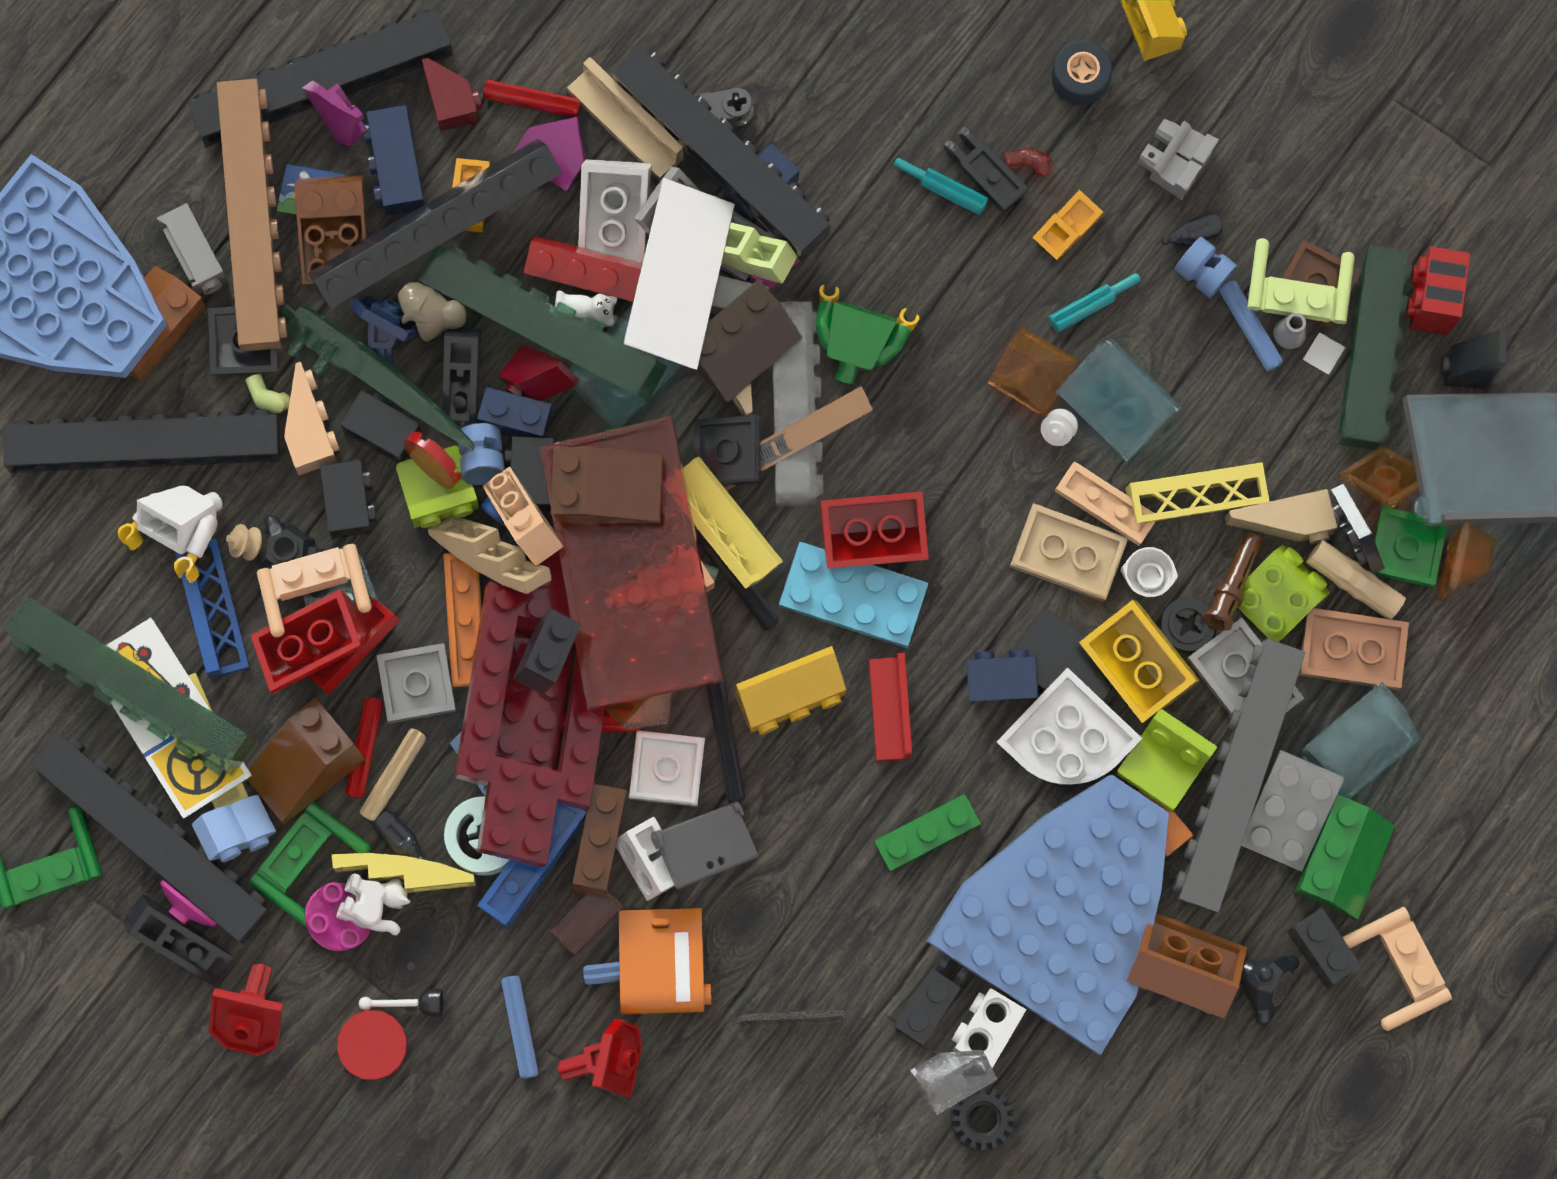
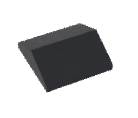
M235 307L208 308L211 376L278 373L279 348L241 351L238 345Z

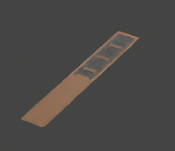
M862 386L761 441V471L871 412L873 409ZM728 485V486H723V487H724V488L726 489V491H727L728 489H730V488H732V487H734V486H736V485Z

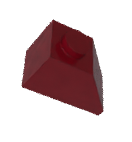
M429 58L422 59L440 132L477 123V111L482 110L478 90L471 92L467 79Z
M525 345L519 347L498 375L508 385L505 389L507 393L538 401H543L576 386L580 381L561 360Z

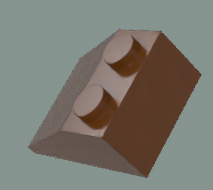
M554 447L551 515L560 524L661 523L663 455L595 447Z
M315 697L288 718L249 768L252 776L247 778V780L284 825L363 763L365 759L350 738Z

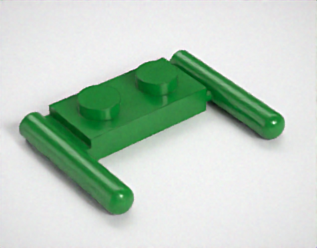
M315 802L308 806L305 813L300 816L261 865L258 872L249 881L251 886L304 927H306L305 909L288 897L285 892L290 889L328 841L331 834H334L357 853H369L371 850V846Z
M72 806L68 809V815L78 843L77 848H71L24 864L7 872L0 855V903L2 909H8L102 876L88 828L79 806Z

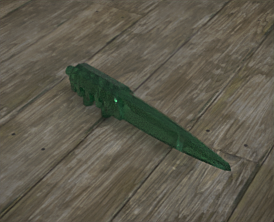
M289 304L283 306L280 314L289 320L287 323V333L294 337L286 349L288 354L297 359L304 347H309L320 355L311 370L321 377L330 364L344 372L348 370L417 418L474 451V443L460 427L423 391L391 364L310 306L302 305L298 310Z

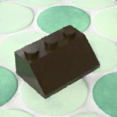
M757 280L707 323L696 371L728 404L799 343L803 337L781 303Z

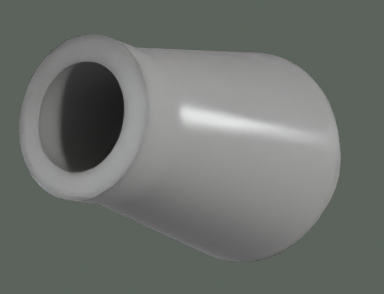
M1292 313L1276 323L1273 335L1275 341L1281 347L1295 349L1304 343L1306 339V320L1304 316L1299 313Z

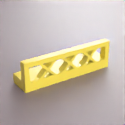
M700 457L694 458L681 471L668 476L662 482L665 489L745 589L759 583L783 562Z
M1263 462L1134 482L1126 487V494L1132 501L1135 524L1236 509L1269 502ZM1257 481L1260 497L1247 499L1236 490L1241 483ZM1221 486L1229 492L1224 501L1217 504L1203 496L1208 488ZM1189 492L1196 497L1192 505L1185 509L1179 508L1170 500L1175 493ZM1232 495L1239 499L1236 501L1228 502ZM1156 497L1163 502L1156 513L1142 515L1140 499ZM1199 500L1206 504L1205 506L1195 507ZM1166 505L1173 509V511L1162 512Z

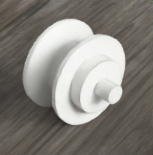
M1065 409L1051 411L1041 424L1043 438L1054 446L1067 444L1078 429L1075 416Z

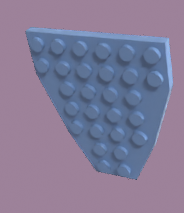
M31 154L0 192V358L53 371L126 378L168 324L138 264L83 188Z
M1110 775L1045 814L965 880L926 942L1091 1051L1101 1055L1137 996L1139 986L1127 982V978L1146 925L1154 924L1162 890L1169 812L1115 776Z

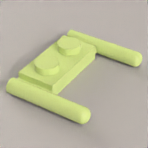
M1263 238L1256 241L1247 305L1249 310H1263L1266 313L1285 316L1299 313L1305 319L1346 324L1355 260L1353 253L1345 252L1341 256L1338 287L1336 289L1333 286L1275 277L1266 278L1269 242Z

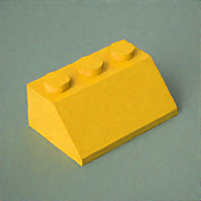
M1120 0L1144 61L1181 49L1187 35V30L1181 17L1177 18L1173 9L1175 0Z
M1135 600L1129 602L1079 642L1142 723L1154 716L1160 708L1163 710L1200 682L1139 602Z
M831 646L736 684L735 698L750 734L758 731L760 735L776 730L779 727L778 722L790 718L791 722H796L810 715L809 710L822 706L824 710L842 702L841 697L845 696L846 687L835 652Z

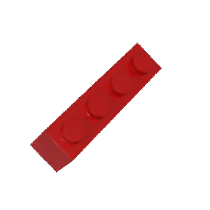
M536 236L530 243L524 273L634 302L643 263Z

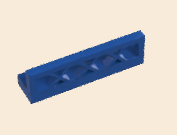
M216 538L211 539L206 550L212 549L214 557L210 568L206 572L197 567L199 573L204 576L201 583L199 578L189 583L185 576L186 571L182 576L204 667L210 679L250 669ZM175 552L176 558L179 559L181 557L187 556L188 552H185L184 554H179ZM216 568L219 579L212 575ZM209 579L222 587L223 592L216 604L203 597L202 590ZM224 600L227 610L220 607ZM206 605L213 608L209 615L207 613ZM217 611L230 618L231 625L224 636L213 631L210 623ZM232 632L234 634L236 643L229 640V637L231 636ZM214 637L221 640L217 648ZM227 643L238 650L241 662L221 667L219 654Z
M557 803L547 865L542 868L510 860L477 906L508 930L585 823L587 812L580 808Z

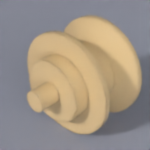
M239 524L226 537L229 552L235 558L243 555L245 560L251 561L258 555L262 547L261 532L256 527L248 530L245 525Z

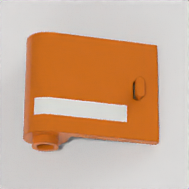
M701 908L620 910L621 1014L704 1012V1005H711V984H704Z

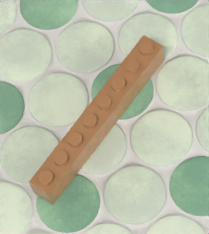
M257 79L217 82L238 345L241 351L282 348L281 338H287V325L285 317H279V305H284L283 285H277L276 272H282L280 252H274L273 240L279 239L277 219H271L270 207H276L274 186L268 187L267 174H273L272 155L265 153V142L271 141L269 122H263L262 109H268L266 89H260Z

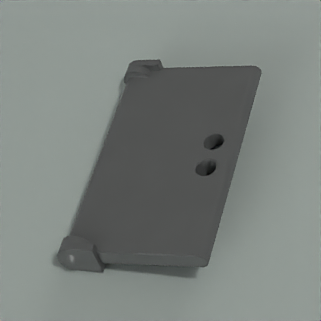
M738 801L730 802L727 806L664 830H656L651 833L654 847L656 850H660L676 889L758 858V853L742 818L745 814Z

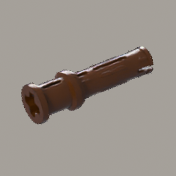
M1244 533L1238 551L1227 572L1228 574L1223 584L1216 587L1213 593L1215 597L1210 610H1207L1203 616L1204 621L1215 629L1222 631L1231 630L1234 624L1232 617L1235 610L1243 603L1242 591L1264 543L1263 539L1254 533Z

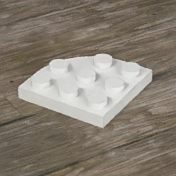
M1066 668L1005 732L997 743L1027 771L1043 780L1058 784H1080L1095 780L1108 773L1142 738L1071 670Z

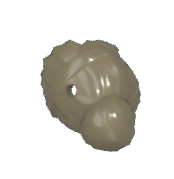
M409 282L398 293L399 303L405 313L401 320L402 323L414 321L420 337L425 342L442 335L447 329H459L466 322L465 306L457 300L448 302L432 287L424 286L419 282Z

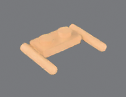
M348 544L340 550L337 547L273 565L272 569L263 568L257 571L270 631L274 637H281L285 632L278 599L284 601L348 583L349 579L351 580L358 610L362 613L371 610V602L355 544Z
M1405 907L1342 937L1349 948H1352L1380 935V939L1410 997L1414 1000V1003L1384 1017L1381 1020V1026L1384 1030L1390 1031L1452 1000V996L1444 985L1445 982L1413 921L1410 920L1409 913Z

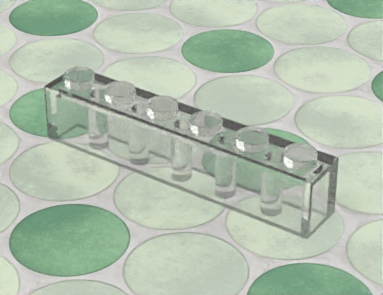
M812 301L780 302L803 338L772 365L774 434L819 410L815 409V397H821L820 377H814V365H820V345L813 344V332H817L815 326L817 312H812ZM775 442L776 506L816 505L817 495H823V475H817L816 462H822V442H814L783 459Z

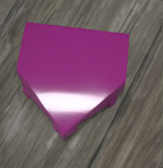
M313 80L302 87L336 142L351 146L357 142L359 137L368 132L361 121L364 119L363 114L357 107L351 105L338 83L327 91Z
M578 117L528 128L514 150L515 152L536 139L547 144L562 174L550 181L565 191H570L581 172L582 164L588 158L583 146Z

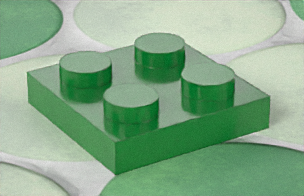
M1382 506L1379 510L1374 541L1385 569L1375 573V575L1434 588L1436 586L1447 525L1426 526L1423 515Z

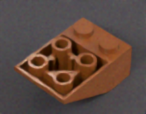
M364 175L300 178L296 180L294 189L302 285L313 284L308 275L310 271L368 238Z

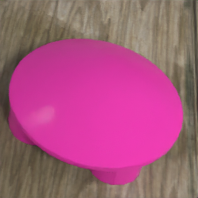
M331 882L319 888L310 897L305 909V923L311 937L319 945L332 951H347L359 946L371 931V929L360 928L351 921L336 918L341 902L345 903L347 896L353 898L354 902L356 901V895L345 891V883Z

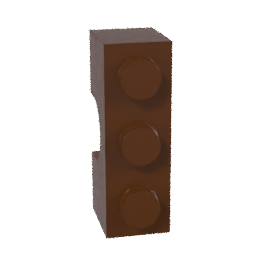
M593 784L590 807L587 808L572 883L574 893L607 899L615 848L626 804V790Z

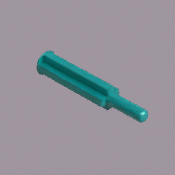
M897 158L894 162V167L920 179L921 186L979 216L985 210L988 197L931 168L924 171L900 158Z
M1135 273L1111 287L1105 284L1049 315L1050 325L1056 333H1059L1114 302V299H1116L1115 295L1139 283L1141 280L1140 276Z

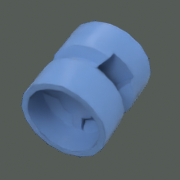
M1200 236L1182 256L1174 270L1187 281L1194 279L1196 281V288L1211 299L1230 278L1238 265L1224 254L1217 256L1215 254L1216 248Z
M479 423L465 426L459 430L457 436L459 454L462 455L460 458L461 477L464 482L472 485H485L495 475L505 470L503 454L500 453L502 450V440L499 427L492 424Z

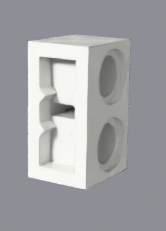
M655 817L625 832L617 838L616 843L618 852L647 901L675 886L660 850L655 849L651 839L652 832L662 830Z
M991 988L987 991L986 995L978 993L969 1009L974 1013L968 1025L961 1022L951 1039L957 1043L953 1049L954 1052L987 1072L993 1068L1026 1011L1025 1008ZM992 1004L999 1005L1004 1011L1003 1021L999 1023L990 1021L986 1016L987 1007ZM979 1034L986 1039L987 1048L984 1052L977 1053L970 1049L968 1040L971 1035Z

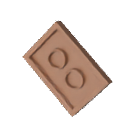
M1313 608L1305 616L1301 650L1305 651L1306 654L1298 676L1399 691L1402 688L1409 622Z

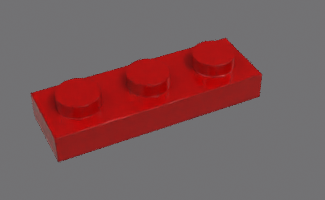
M375 598L371 601L370 611L366 613L360 612L367 630L364 647L307 676L328 695L399 623V619Z

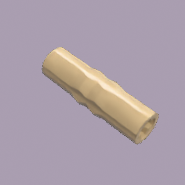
M1321 540L1315 546L1306 560L1308 565L1333 581L1340 589L1347 591L1354 599L1363 602L1386 619H1392L1406 600V597L1381 581L1371 571L1364 569L1357 561L1350 559L1324 540Z

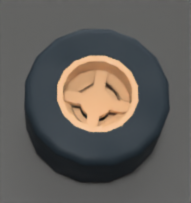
M1087 40L1073 41L1064 46L1056 55L1051 73L1052 86L1058 96L1066 102L1075 105H1088L1099 100L1107 91L1113 71L1111 59L1106 50L1097 43Z

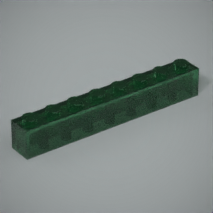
M450 245L448 250L441 246H437L433 250L418 278L420 282L453 300H457L464 306L648 403L667 369L666 365L658 361L659 356L624 344L625 335L614 330L612 336L602 331L605 325L586 316L584 321L574 317L577 311L562 302H559L557 307L547 302L549 296L533 287L530 292L521 289L520 286L523 282L504 273L502 278L494 275L495 268L480 259H477L475 264L466 260L469 254L453 245Z
M28 596L4 628V631L12 637L11 645L25 654L31 649L40 655L37 661L52 671H55L57 667L67 672L64 678L75 686L82 688L84 684L94 689L91 695L107 706L112 701L122 707L119 713L132 722L137 723L139 718L149 724L146 730L164 741L167 736L177 742L174 746L177 750L190 758L194 754L205 759L202 765L218 776L224 771L233 777L256 744L244 731Z

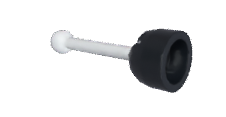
M442 988L427 989L418 999L371 1000L369 997H363L359 1000V1007L364 1011L371 1009V1007L418 1006L419 1010L427 1016L443 1015L444 999Z

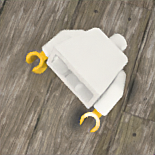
M178 486L163 492L153 493L137 500V512L132 517L134 522L122 525L118 529V537L130 550H136L143 542V538L138 532L141 531L179 554L188 552L187 556L175 561L174 569L179 578H182L186 571L185 576L189 583H192L199 576V570L194 563L197 557L201 558L216 531L218 525L216 512L222 509L221 498L215 492H210L203 496L187 486Z

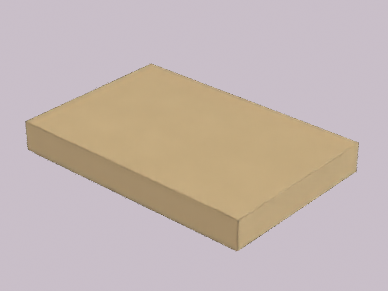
M1033 503L1010 568L1105 602L1128 538Z

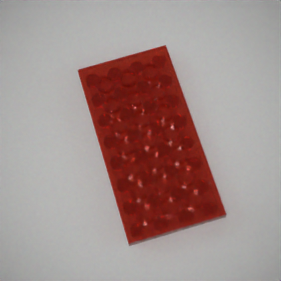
M672 416L540 446L550 507L554 447H595L663 455L661 523L560 524L552 516L555 533L564 546L559 549V556L570 616L572 620L581 624L575 638L587 708L591 711L724 681L675 423Z

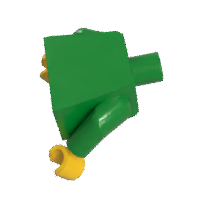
M822 285L819 289L820 303L815 321L820 345L827 350V357L840 361L835 379L844 383L854 384L859 367L872 371L875 365L883 366L902 350L910 331L916 327L919 321L918 314L913 322L906 321L903 318L907 310L906 308L902 309L898 318L895 319L839 301V288L837 286L833 296H826L824 294L825 285Z

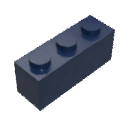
M406 105L366 112L368 123L364 124L368 132L364 134L366 144L372 143L374 154L368 155L371 175L378 174L380 185L373 187L376 205H383L386 216L415 211L424 205Z

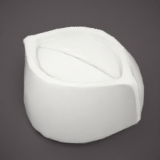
M1145 547L1134 552L1120 570L1131 590L1145 597L1162 595L1173 585L1178 576L1169 555L1154 547Z

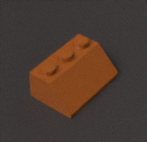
M156 266L144 278L168 325L129 373L139 383L144 381L206 309L201 296L176 276Z
M1156 913L1154 924L1146 925L1128 974L1127 982L1135 984L1141 989L1150 990L1169 997L1173 1001L1198 1008L1207 1014H1214L1225 1018L1239 988L1247 947Z

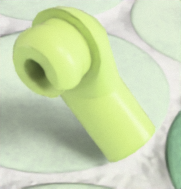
M261 374L250 376L245 380L253 401L260 410H269L271 413L277 414L289 409V395L285 392L278 393L267 390Z

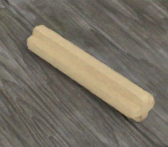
M413 728L408 731L361 807L360 814L364 818L374 822L380 816L425 743L426 736Z

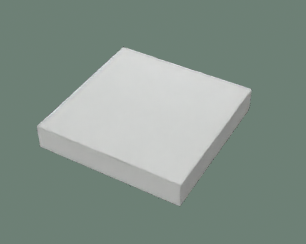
M637 731L629 800L697 807L705 738Z

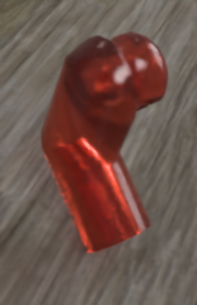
M1033 147L1004 153L1005 164L1010 169L1028 164L1035 167L1034 171L1038 176H1047L1052 172L1051 163L1053 161L1050 155Z

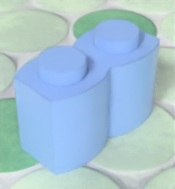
M258 795L211 810L201 815L192 823L209 861L219 858L222 862L230 861L241 854L240 850L249 848L250 852L257 851L268 845V838L276 832Z

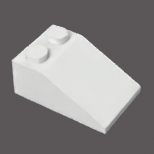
M589 159L584 161L581 167L578 247L643 263L646 252L647 232L634 218L651 195L652 163Z

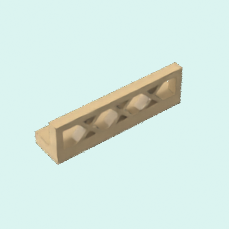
M589 57L583 63V73L567 87V92L573 98L579 99L580 105L640 163H652V175L660 182L671 166L676 167L683 161V146Z

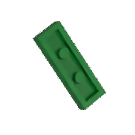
M963 794L882 836L873 843L890 873L977 828L981 823L966 795Z

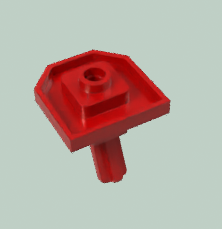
M263 963L253 964L246 988L241 990L240 994L217 988L214 989L208 1032L223 1048L256 1056L277 1048L283 1004L269 1001L265 998L272 973L271 967Z
M614 1019L603 1033L601 1043L583 1048L584 1054L559 1062L557 1070L562 1080L567 1081L592 1073L594 1074L592 1086L631 1098L642 1050L639 1026Z

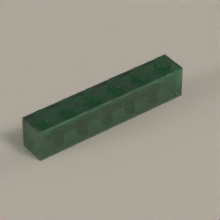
M1369 245L1363 254L1337 445L1376 451L1382 444V441L1387 442L1390 422L1385 421L1387 409H1392L1395 394L1394 390H1390L1391 378L1396 377L1399 366V358H1394L1395 346H1400L1403 336V327L1398 326L1400 314L1404 315L1408 299V296L1403 294L1404 283L1409 282L1412 270V263H1407L1408 251Z

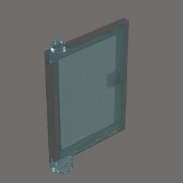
M1557 393L1406 395L1402 398L1420 497L1415 502V513L1417 517L1425 519L1426 526L1557 522Z

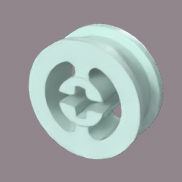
M475 797L459 804L450 814L444 830L445 845L452 859L463 870L480 876L494 875L502 872L510 860L483 853L480 859H474L463 853L459 843L460 830L469 818H474V821L467 829L468 837L474 838L479 836L485 797ZM479 839L469 841V844L475 851H477Z

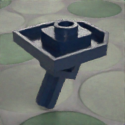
M367 295L355 298L351 308L360 318L368 322V348H373V377L377 380H390L393 377V348L398 347L401 340L405 342L420 336L416 323L412 320L402 323L401 320L405 313L402 311L401 305L392 300L385 299L383 301Z

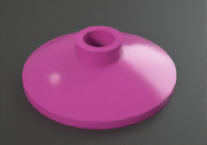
M164 880L161 881L162 890L173 906L168 911L183 924H186L190 919L206 926H216L217 923Z

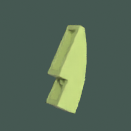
M730 223L721 263L747 274L783 284L798 256L787 241L760 236L753 227Z

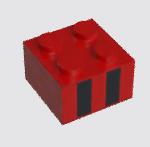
M1430 247L1424 257H1419L1418 264L1413 266L1410 276V286H1415L1413 298H1408L1405 317L1410 318L1409 329L1449 335L1462 317L1470 253Z

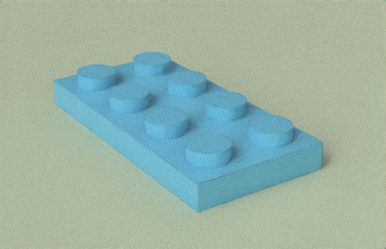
M799 542L779 607L908 648L928 583L874 565L827 569L824 549Z

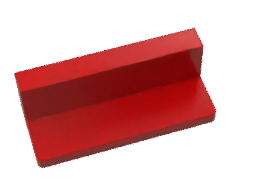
M898 653L896 658L869 659L876 762L910 760L912 756L905 653Z

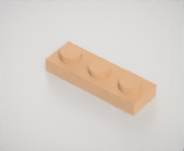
M1075 461L1055 489L1056 493L1122 536L1127 537L1138 546L1141 545L1156 522L1135 524L1131 498ZM1141 505L1142 515L1154 514Z

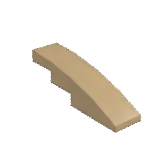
M453 516L428 529L429 535L451 554L476 571L502 585L528 594L551 580L549 567L539 564L535 566L532 562L526 561L524 551L520 547L500 541L499 532L496 528L463 518H454Z

